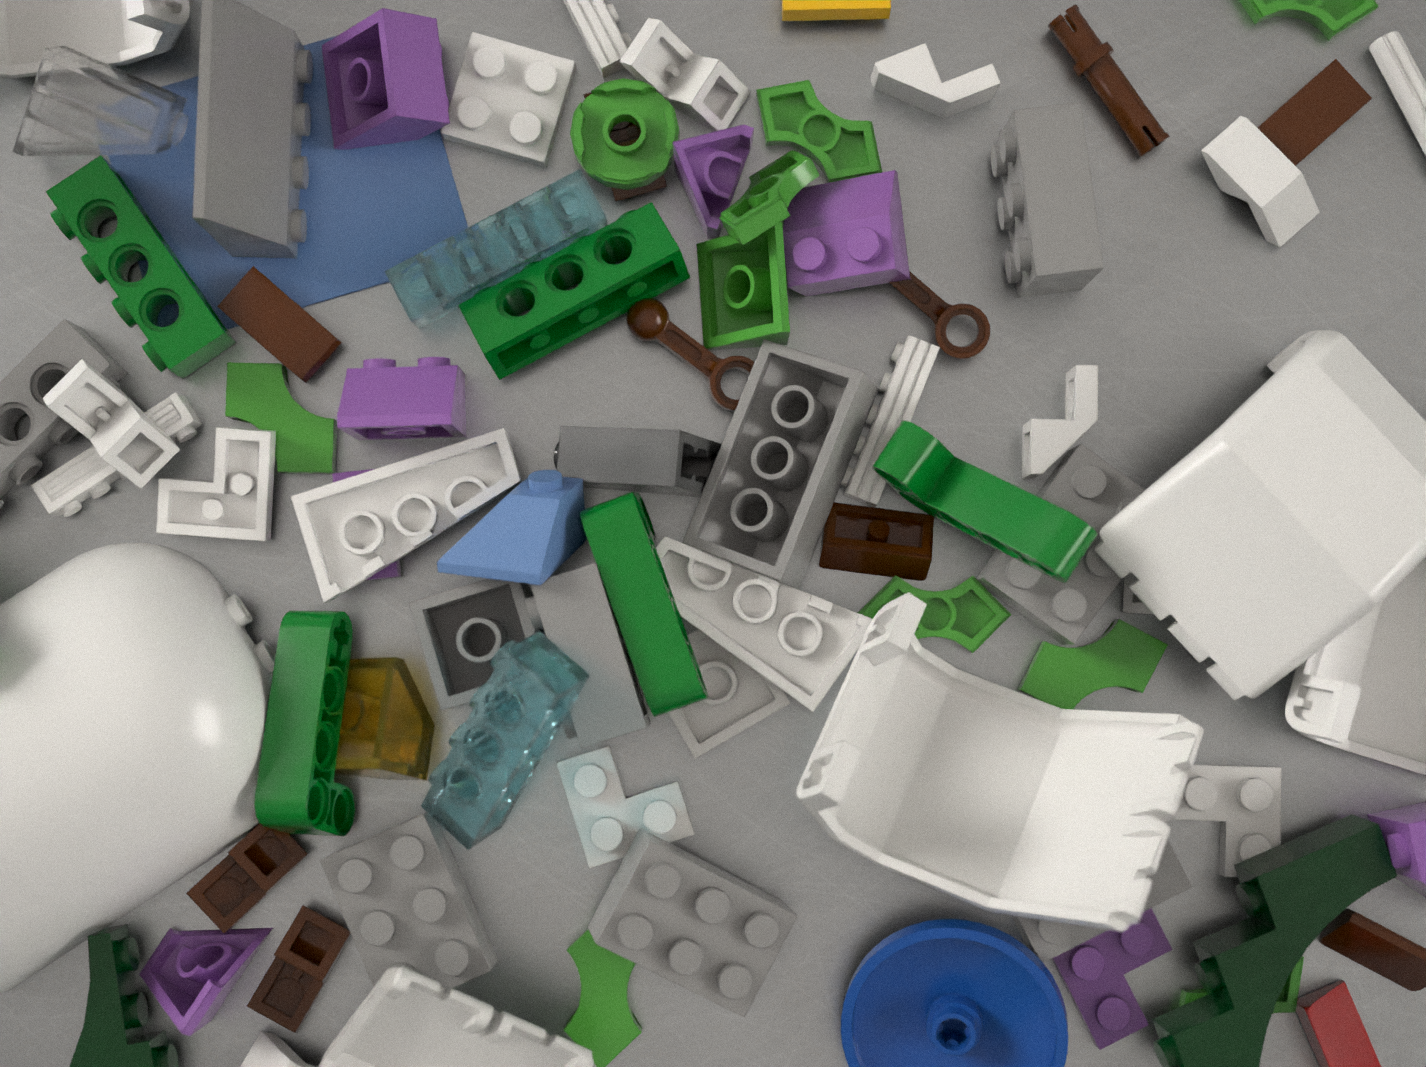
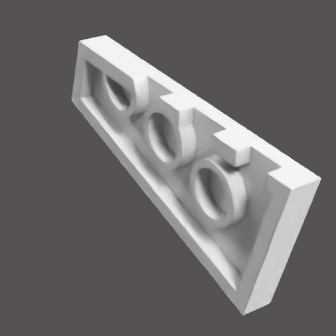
M504 428L291 496L323 602L329 603L522 483L506 430Z
M666 536L656 547L680 616L814 712L859 649L872 618Z

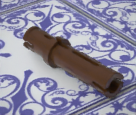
M1073 5L1065 11L1066 15L1064 18L1060 14L1048 27L1054 32L1076 64L1073 66V70L1078 77L1084 75L1137 149L1138 155L1142 157L1149 153L1154 146L1157 147L1170 136L1163 130L1112 58L1111 54L1114 50L1108 41L1102 44L1079 11V7Z

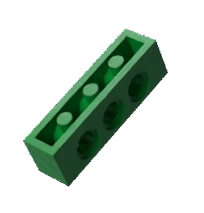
M102 155L46 191L57 208L50 213L52 219L70 241L77 237L84 246L87 253L80 257L83 264L99 284L107 280L118 296L111 301L113 307L130 328L138 324L149 340L141 346L160 372L168 368L171 372L184 379L237 343L118 171ZM117 217L118 224L116 230L108 237L98 238L99 225L107 218ZM147 260L148 271L144 278L137 282H128L127 275L130 267L138 261ZM169 304H178L179 315L177 320L169 326L159 327L158 315L161 309Z
M650 202L637 210H631L622 214L616 221L590 235L575 239L569 246L551 256L528 264L521 272L506 280L479 290L472 298L458 306L484 356L498 379L501 380L628 312L630 307L636 302L645 298H654L691 277L679 246L655 206ZM627 259L626 261L620 264H615L620 260ZM579 284V285H578L577 287H575L574 289L567 290V289L570 288L571 286H574V285ZM530 310L527 314L519 316L521 313Z

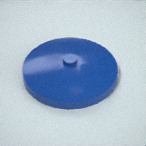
M937 919L910 925L894 932L872 948L863 958L850 980L845 995L841 1015V1039L849 1067H1065L1068 1053V1021L1064 1000L1055 979L1045 964L1022 942L997 928L982 923L959 919Z

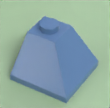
M539 470L529 474L522 483L504 497L437 561L438 572L542 585L587 540L580 517V511L585 509L583 479L562 477V474L556 470Z

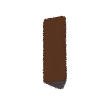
M834 502L823 528L819 566L824 569L894 577L896 575L902 579L923 581L927 578L932 561L934 517L929 514Z
M1348 908L1344 909L1321 931L1319 942L1322 945L1410 991L1416 992L1426 988V948Z

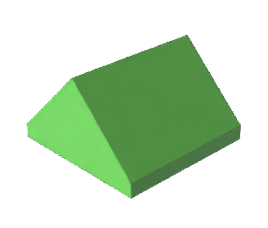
M779 222L745 245L739 243L729 234L697 243L704 347L711 351L761 347L764 339L783 346L787 345L790 335L782 222Z

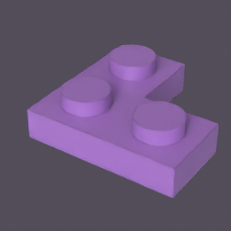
M1152 908L1142 913L1139 923L1129 925L1126 930H1107L1052 958L1095 1046L1099 1050L1149 1025L1124 974L1173 950Z

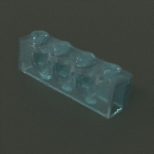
M578 169L384 272L410 321L421 329L459 309V304L472 298L479 290L494 286L521 272L528 264L541 261L566 248L575 239L590 235L607 226V218L581 169Z
M540 631L518 643L515 640L507 642L495 654L491 661V667L494 668L490 679L476 691L470 700L469 706L473 709L467 721L455 730L449 739L448 744L452 747L450 753L429 776L428 782L432 786L421 807L467 850H470L502 828L590 676Z

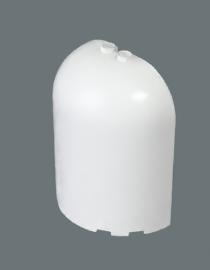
M118 543L95 548L64 563L0 605V993L9 991L88 940L89 935L108 927L240 841L259 824L254 807L276 653L265 640L255 645L244 626L252 622L253 619L243 601L236 594L229 597L223 586L209 570L186 554L172 548L149 543Z

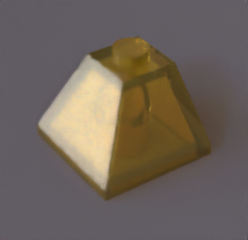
M398 657L350 659L335 773L385 780H427L435 724L405 660Z

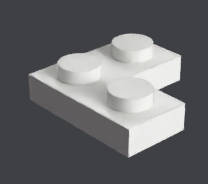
M217 427L213 480L173 477L159 478L156 533L256 541L270 540L276 431Z
M610 745L556 763L589 868L625 857L640 828L669 843L695 834L679 781L677 780L626 797Z
M1193 764L1191 769L1182 771L1187 773L1188 780L1174 820L1220 821V875L1224 877H1238L1234 867L1235 864L1281 845V767Z

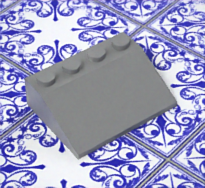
M202 0L193 219L232 257L297 258L298 242H305L307 235V218L305 210L299 209L300 189H307L309 182L308 160L306 156H301L302 136H309L311 128L310 107L308 103H303L304 83H311L313 75L311 51L305 50L294 30L235 0Z

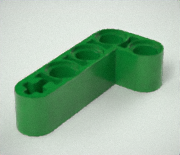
M902 420L872 466V469L886 483L918 509L1063 583L1068 581L1097 535V532L1089 524L1074 514L955 457L937 438L906 420Z
M633 491L581 510L580 517L643 694L653 716L658 717L708 699V692L653 541L656 539L655 532L641 495Z
M290 610L281 621L254 807L256 817L259 823L265 827L289 834L346 836L353 825L355 799L352 790L345 785L334 782L353 642L352 623L346 612Z

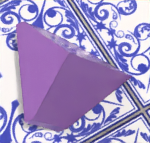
M743 124L673 142L675 173L707 239L718 238L721 233L723 224L719 219L720 213L731 205L753 144V127Z
M170 928L139 975L180 1033L191 1036L212 1021L273 928L230 929L226 934L220 929L178 931Z

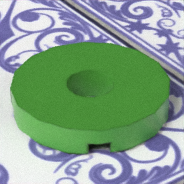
M622 78L600 84L591 91V94L585 98L583 103L580 102L573 113L570 135L576 160L589 177L606 187L630 190L647 186L666 173L674 160L673 142L679 141L680 131L675 109L668 100L666 101L663 95L656 92V88L644 81ZM621 122H631L640 129L641 134L634 144L619 146L610 139V132L613 127Z

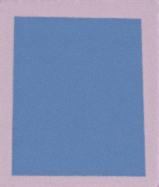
M334 37L303 45L305 50L311 51L313 75L311 83H304L303 103H308L310 107L311 128L309 136H302L301 156H306L308 160L309 182L307 189H300L299 209H304L306 213L307 235L305 242H298L297 258L232 257L193 219L198 76L125 97L97 114L110 164L118 171L227 329L239 325L217 306L253 266L302 308L476 256L439 129L414 141L347 150L334 149L322 45ZM147 260L138 261L142 278H144L148 271ZM169 304L161 309L158 315L159 327L169 326L177 320L179 315L178 304Z

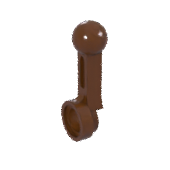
M911 272L910 279L890 282L892 286L932 319L935 324L936 341L945 353L955 358L964 359L977 355L985 348L990 337V324L986 315L979 308L965 303L954 305L946 303ZM957 315H968L976 322L977 335L969 345L956 346L947 338V324Z
M645 298L633 304L628 310L626 317L627 326L631 334L642 341L656 340L705 378L709 384L710 394L719 406L726 410L735 411L739 400L731 399L723 393L720 384L721 377L725 371L730 369H739L749 377L754 361L744 356H730L725 359L718 358L670 321L667 308L656 299Z

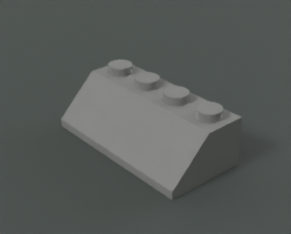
M764 339L682 543L799 590L878 392L875 384L863 371Z

